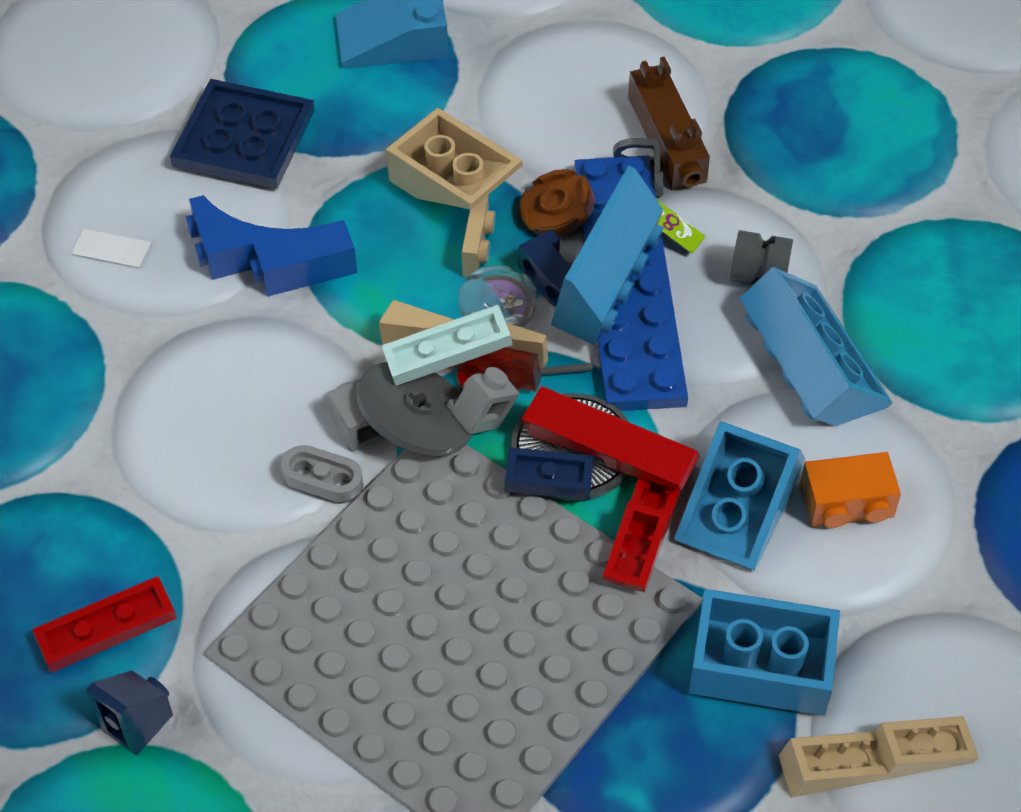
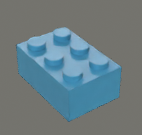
M704 589L689 694L825 716L833 688L840 610Z

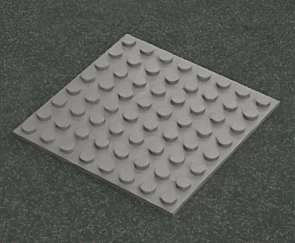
M467 444L455 453L441 456L424 455L404 449L204 654L206 658L412 812H530L700 607L703 598L655 567L645 593L603 581V573L614 540L547 496L504 492L506 470Z

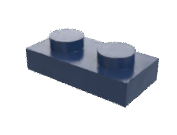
M509 447L504 492L590 500L594 455Z

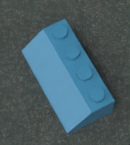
M628 165L565 276L551 321L552 326L592 345H595L602 331L607 334L611 331L618 316V312L614 310L617 302L622 305L626 303L634 285L633 282L629 281L633 274L638 277L641 275L649 257L644 252L648 246L653 249L656 247L664 227L658 225L663 208L635 168Z
M772 267L739 298L747 310L745 314L747 321L762 334L765 339L763 343L765 350L781 365L784 370L781 373L784 381L797 391L802 399L800 406L811 420L815 422L819 420L833 426H838L886 409L893 403L817 285Z

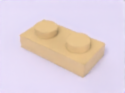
M489 195L470 209L462 248L463 277L478 279L481 263H488L490 241L485 239L486 234H493L495 225V211H489Z

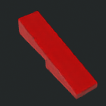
M540 386L522 417V421L532 438L584 454L594 455V457L603 459L608 469L682 491L700 457L695 449L543 386Z
M638 478L631 501L627 503L606 564L603 581L645 593L682 491Z

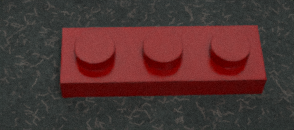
M159 576L32 630L50 673L171 622L177 619L162 582Z

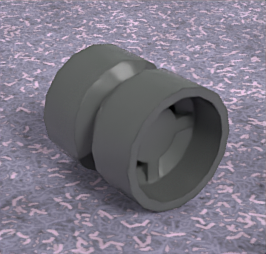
M739 230L730 280L751 284L755 279H760L772 267L788 272L793 239L771 236L765 241L760 233Z

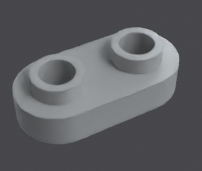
M307 445L295 446L289 449L282 457L281 468L283 478L289 486L336 502L350 501L356 498L362 491V470L359 464L352 459ZM301 470H309L307 474L298 473ZM340 482H347V483H348V484L343 485V486H338V485H337V484L340 483Z

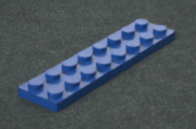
M649 155L578 159L574 161V171L577 175H583L589 181L595 196L594 209L587 221L581 225L584 243L628 165L638 171L656 198ZM661 234L656 247L653 249L648 246L644 252L649 257L639 277L634 274L631 276L629 281L633 282L634 285L626 303L622 305L617 302L614 310L618 312V316L609 334L602 331L597 339L604 400L606 404H612L620 411L687 407L688 392Z

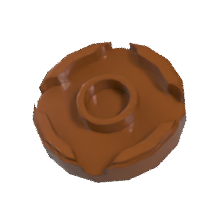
M562 169L550 171L532 182L534 186L528 192L527 190L524 191L519 204L521 218L525 226L534 235L538 236L552 229L558 237H562L574 232L587 221L594 209L595 196L589 181L584 176L577 175L573 170Z

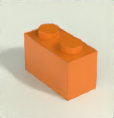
M888 452L804 462L800 489L811 528L820 526L836 528L846 523L860 521L877 523L895 516L901 492Z

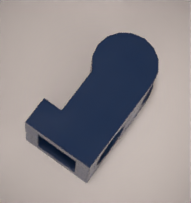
M550 229L519 245L518 268L551 305L556 307L564 278L572 263L566 262L559 253L560 238Z

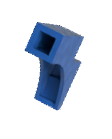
M204 195L189 199L192 214L185 216L191 239L199 238L200 243L194 244L200 267L208 266L212 280L251 270L255 283L262 282L267 297L357 273L355 247L344 220L307 228H270L234 218L218 209Z

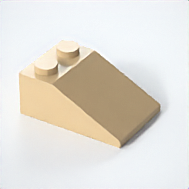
M436 108L386 148L389 181L416 199L472 209L523 166L521 159L440 108Z

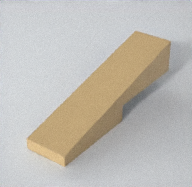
M393 300L379 321L382 345L453 321L454 319ZM506 322L513 345L474 358L475 360L544 368L548 362L547 335Z
M964 716L883 722L874 732L790 738L778 755L791 798L970 764L979 758Z

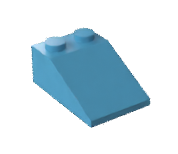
M363 0L336 13L342 68L449 58L447 21L443 0Z
M720 421L673 540L755 571L788 504L802 469L805 457L801 449Z

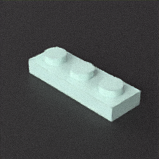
M495 305L384 344L382 348L394 383L397 386L511 346L513 342L500 307Z

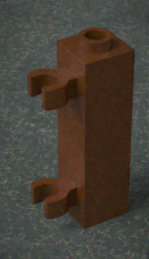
M664 56L660 57L659 65L649 67L647 61H642L640 69L630 71L628 98L646 137L656 139L659 142L660 167L671 190L707 183L710 155L701 139L702 131L696 119H691L670 76L671 68Z

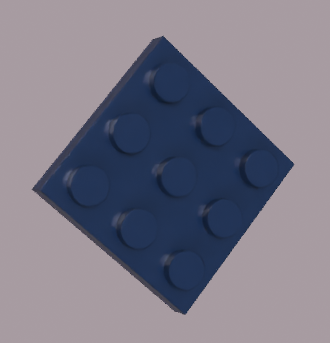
M210 79L170 155L172 167L278 189L315 111L314 100Z

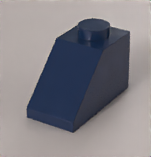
M133 670L92 682L86 689L102 731L136 756L173 716L168 700L169 692L165 686L153 677H148L145 680Z

